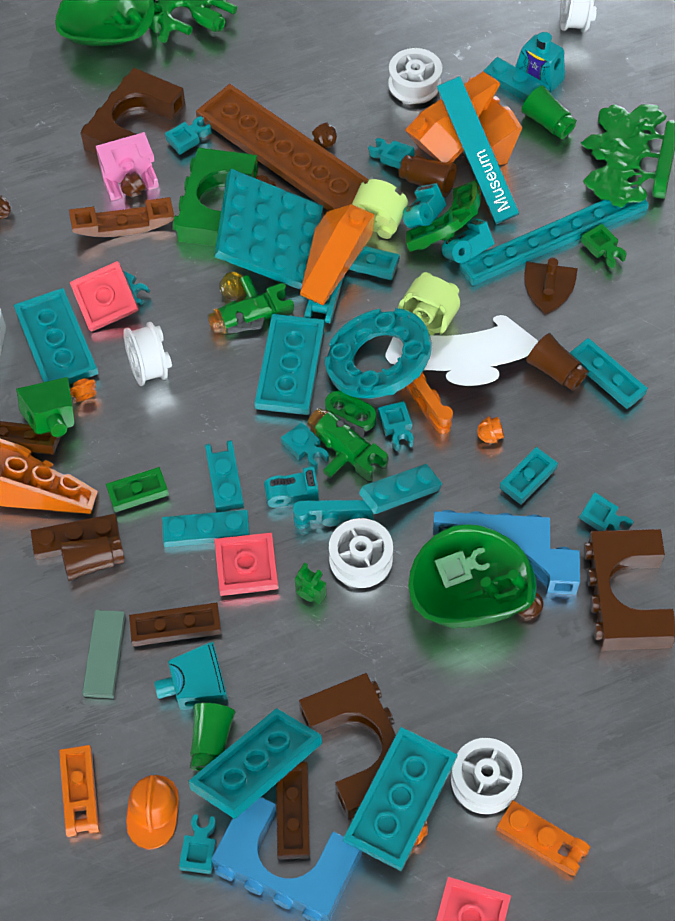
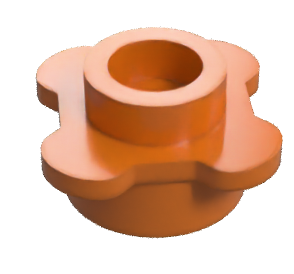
M85 378L76 381L73 387L70 388L71 397H75L77 402H81L95 396L97 393L95 390V380L88 381Z

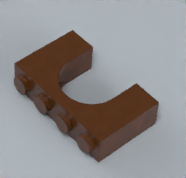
M133 68L128 75L124 76L116 90L110 93L102 107L96 110L95 115L88 124L83 126L80 133L84 149L97 154V145L136 135V133L117 125L118 120L122 116L132 111L146 110L173 121L186 105L183 88Z
M661 529L591 531L589 541L584 543V558L590 561V568L587 569L588 586H593L594 595L590 597L591 612L596 613L597 622H594L595 640H600L601 651L673 648L675 643V617L673 609L639 610L630 608L615 597L610 587V579L620 571L661 567L665 556Z
M367 673L299 700L300 713L306 726L319 734L345 724H358L374 732L381 743V754L371 767L335 782L337 797L348 820L354 818L396 737L391 726L394 724L393 716L388 707L383 708L379 700L382 698L380 688L376 681H370Z

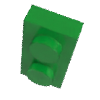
M160 467L106 484L114 512L169 495Z

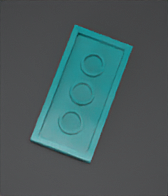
M64 288L13 305L43 382L67 377L69 384H72L78 380L99 374Z
M272 314L254 403L255 409L309 415L325 328L324 319Z
M276 708L189 780L190 790L236 819L322 744V736Z
M400 727L343 838V842L402 871L454 766L458 754Z

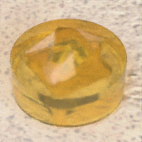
M236 272L227 273L219 284L221 293L228 299H239L245 293L240 281L243 276Z

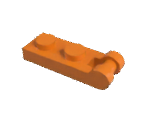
M421 372V375L405 388L434 429L440 434H447L451 430L453 411L450 407L441 404L437 391L435 389L431 390L426 383L424 373Z
M90 745L59 750L66 835L67 837L77 836L78 832L89 831L90 834L100 832L92 748ZM86 810L87 818L76 820L75 812Z
M514 800L496 828L500 833L572 876L576 875L580 868L578 863L581 857H586L590 850L589 844L584 840L571 836ZM562 845L570 850L567 856L558 853Z

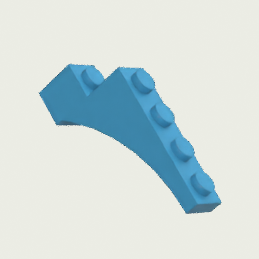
M452 510L434 511L433 535L450 527L464 524L480 525L495 530L508 537L523 550L532 565L535 577L547 587V593L577 594L580 584V550H572L568 547L550 549V518L536 514L513 516L510 513L492 515L479 511L470 513H456Z

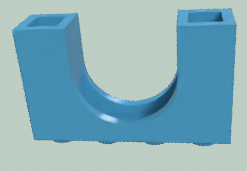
M260 797L236 819L233 818L211 858L213 867L216 869L215 873L228 881L236 878L244 882V887L254 894L261 895L264 892L274 897L273 901L285 909H290L293 906L303 911L302 916L310 921H330L357 866L362 851L343 842L344 836L332 832L317 864L311 871L303 876L290 879L273 875L262 865L259 859V851L277 815L276 804Z

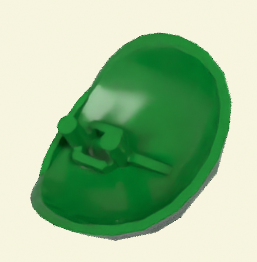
M62 0L56 14V30L61 36L80 45L112 46L123 44L141 37L149 29L154 17V1Z
M464 524L453 526L436 534L423 545L415 557L410 570L408 587L415 609L424 618L451 629L471 628L509 618L529 608L536 597L534 571L523 550L508 537L480 525ZM484 548L485 552L476 556V562L478 564L489 562L490 567L486 570L471 569L472 579L445 588L435 560L463 550L466 558L470 556L474 549Z

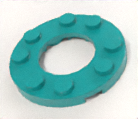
M399 308L388 312H381V309L368 311L353 318L336 332L329 343L330 350L328 356L325 357V367L335 387L349 396L378 398L393 395L421 375L431 356V337L421 318L410 311ZM384 335L395 336L403 342L401 358H397L398 362L389 369L383 368L382 372L378 373L373 370L362 372L354 365V356L358 349L366 341L374 337Z

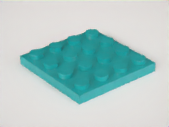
M231 169L226 178L214 257L301 290L315 228L322 220L323 206Z

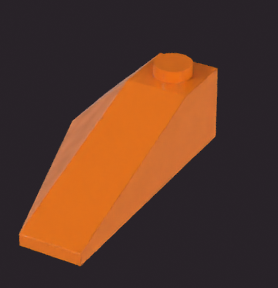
M484 71L464 84L478 117L483 110L488 108L500 86L498 80ZM442 99L422 111L405 129L421 150L439 162L452 163L464 151Z
M494 96L488 108L483 110L478 118L498 165H503L509 161L522 126L513 111L508 106L503 107L500 104V99Z
M352 204L327 211L315 228L300 291L301 296L324 306L373 235L375 214Z
M0 439V506L91 514L97 490L70 474L63 475L53 469L51 462L47 460L41 462L31 456V450L26 447Z

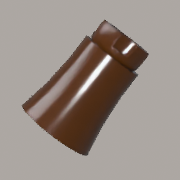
M406 155L399 169V177L407 180L409 183L418 186L437 183L444 198L450 194L457 175V165L455 163L439 162L419 156L412 157Z
M547 333L538 341L526 359V363L538 368L560 385H565L572 391L580 386L589 373L581 365L582 363L571 355L551 333Z
M119 535L108 538L103 536L81 541L60 542L68 582L98 570L114 567L115 564L124 563V554Z

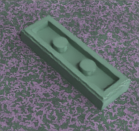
M95 610L82 691L84 697L114 699L126 617L123 611Z

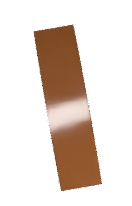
M170 197L145 200V207L95 213L94 206L69 209L72 232L93 237H119L143 233L172 222L175 217Z

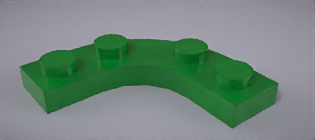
M477 180L454 188L452 206L439 218L433 220L429 226H418L406 231V244L410 252L417 249L423 250L439 240L451 239L457 230L478 214L481 195Z

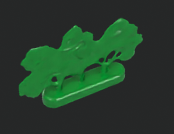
M617 104L610 105L608 108H602L599 111L598 123L603 126L606 132L603 134H591L581 144L585 148L591 149L596 159L606 160L607 165L592 171L583 180V183L589 189L594 190L595 195L600 199L610 200L613 206L622 208L629 202L640 203L646 199L647 193L641 187V184L651 178L654 180L653 197L665 199L675 153V120H668L664 134H658L655 127L665 121L667 117L659 110L658 105L641 104L630 113ZM649 130L651 134L644 133L643 131ZM662 139L660 153H651L647 144L648 141ZM644 157L659 158L656 171L645 172L639 165L640 160ZM636 168V169L640 170V172H639V173H635V172H634V169ZM642 175V177H638V181L631 183L627 181L631 176ZM638 184L637 188H631V186Z

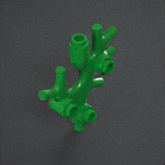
M153 0L155 11L149 28L154 32H160L158 39L162 43L168 41L169 34L173 30L190 35L192 26L173 18L171 15L175 8L186 7L190 10L192 17L198 24L213 32H220L224 28L226 20L222 14L210 9L213 5L233 15L237 12V6L227 2V0Z

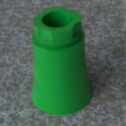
M544 85L536 88L527 97L521 108L523 114L538 122L560 139H564L576 126L577 120L552 96Z
M197 703L193 705L194 724L190 756L192 757L190 769L200 772L225 751L229 731L236 713L234 709L214 703Z

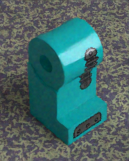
M437 183L420 186L414 191L417 197L411 206H407L403 210V220L408 228L412 229L418 225L429 226L447 206Z
M477 218L468 221V230L457 237L444 241L442 245L443 256L457 263H464L493 246L495 243L487 222Z
M314 466L303 468L302 473L287 476L277 475L266 479L264 482L266 500L270 507H290L298 501H319Z

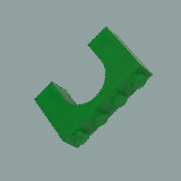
M198 147L196 157L191 158V174L186 176L185 195L180 196L179 216L175 215L173 220V230L177 231L178 242L216 247L221 211L204 206L200 200L207 192L225 187L227 174L231 169L256 178L258 175L257 155Z

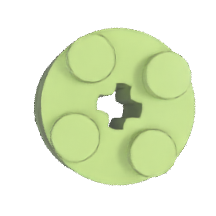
M370 179L367 184L361 183L352 205L375 214L373 231L377 232L384 239H390L400 224L403 210L407 207L408 200L403 192L401 196L395 192L396 187L382 180Z
M424 272L414 280L401 299L398 308L410 311L421 318L430 335H435V333H440L441 335L445 332L460 308L459 289L453 283H447L441 278Z

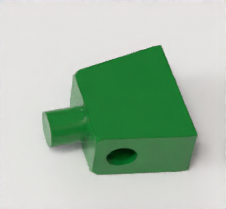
M67 377L16 389L19 411L36 434L51 432L52 436L61 437L67 432V428L74 425L71 393Z

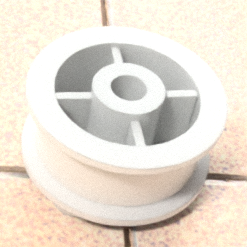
M561 0V30L566 31L567 28H577L582 33H585L590 27V21H594L596 18V6H593L594 0Z
M409 48L395 54L389 63L390 77L388 85L391 93L407 105L425 103L435 98L439 93L437 86L441 84L442 63L440 59L431 51L422 48Z
M147 322L144 328L132 331L129 327L125 328L124 341L126 352L138 384L144 386L146 380L157 377L166 380L168 375L167 368H171L172 364L168 352L163 350L161 342L164 341L160 326H154L152 322Z
M357 518L348 520L335 529L329 541V563L333 574L338 580L351 587L367 588L380 583L389 574L393 563V541L384 526L370 519Z
M479 738L465 744L457 753L458 756L451 773V786L455 797L465 808L475 813L495 814L503 811L515 800L522 779V766L517 754L507 744L493 738Z

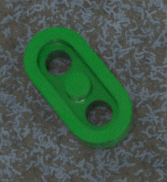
M342 391L331 392L325 399L326 413L331 411L333 414L363 428L365 432L374 427L376 411L370 404L356 397L349 396ZM340 406V407H342L343 409L337 410V409H335V407ZM361 418L366 419V421H358V420L361 419Z

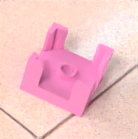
M145 132L96 146L102 178L111 201L122 198L118 183L123 180L127 173L132 174L137 171L139 176L142 177L147 190L159 187L158 179L151 163L154 162V155Z

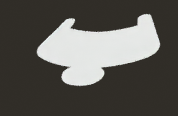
M495 316L493 321L497 324V327L461 335H430L432 351L424 370L449 371L446 374V378L451 383L457 385L474 386L491 383L499 377V371L492 366L527 357L538 343V340L507 316ZM395 336L392 337L385 355L388 362L394 365L398 362L397 358H401L404 346L403 342Z

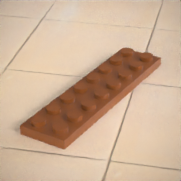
M228 84L196 110V116H202L205 124H210L212 129L246 153L257 155V160L328 211L351 205L361 183L367 184L369 181L368 178L232 84Z

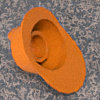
M160 775L146 776L133 786L129 795L126 820L127 833L131 840L141 848H159L166 844L174 834L177 824L179 795L174 782L167 777Z

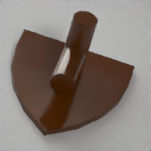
M550 258L547 264L526 262L524 275L527 293L535 306L545 315L560 307L569 298L574 290L578 268L558 266L556 258Z

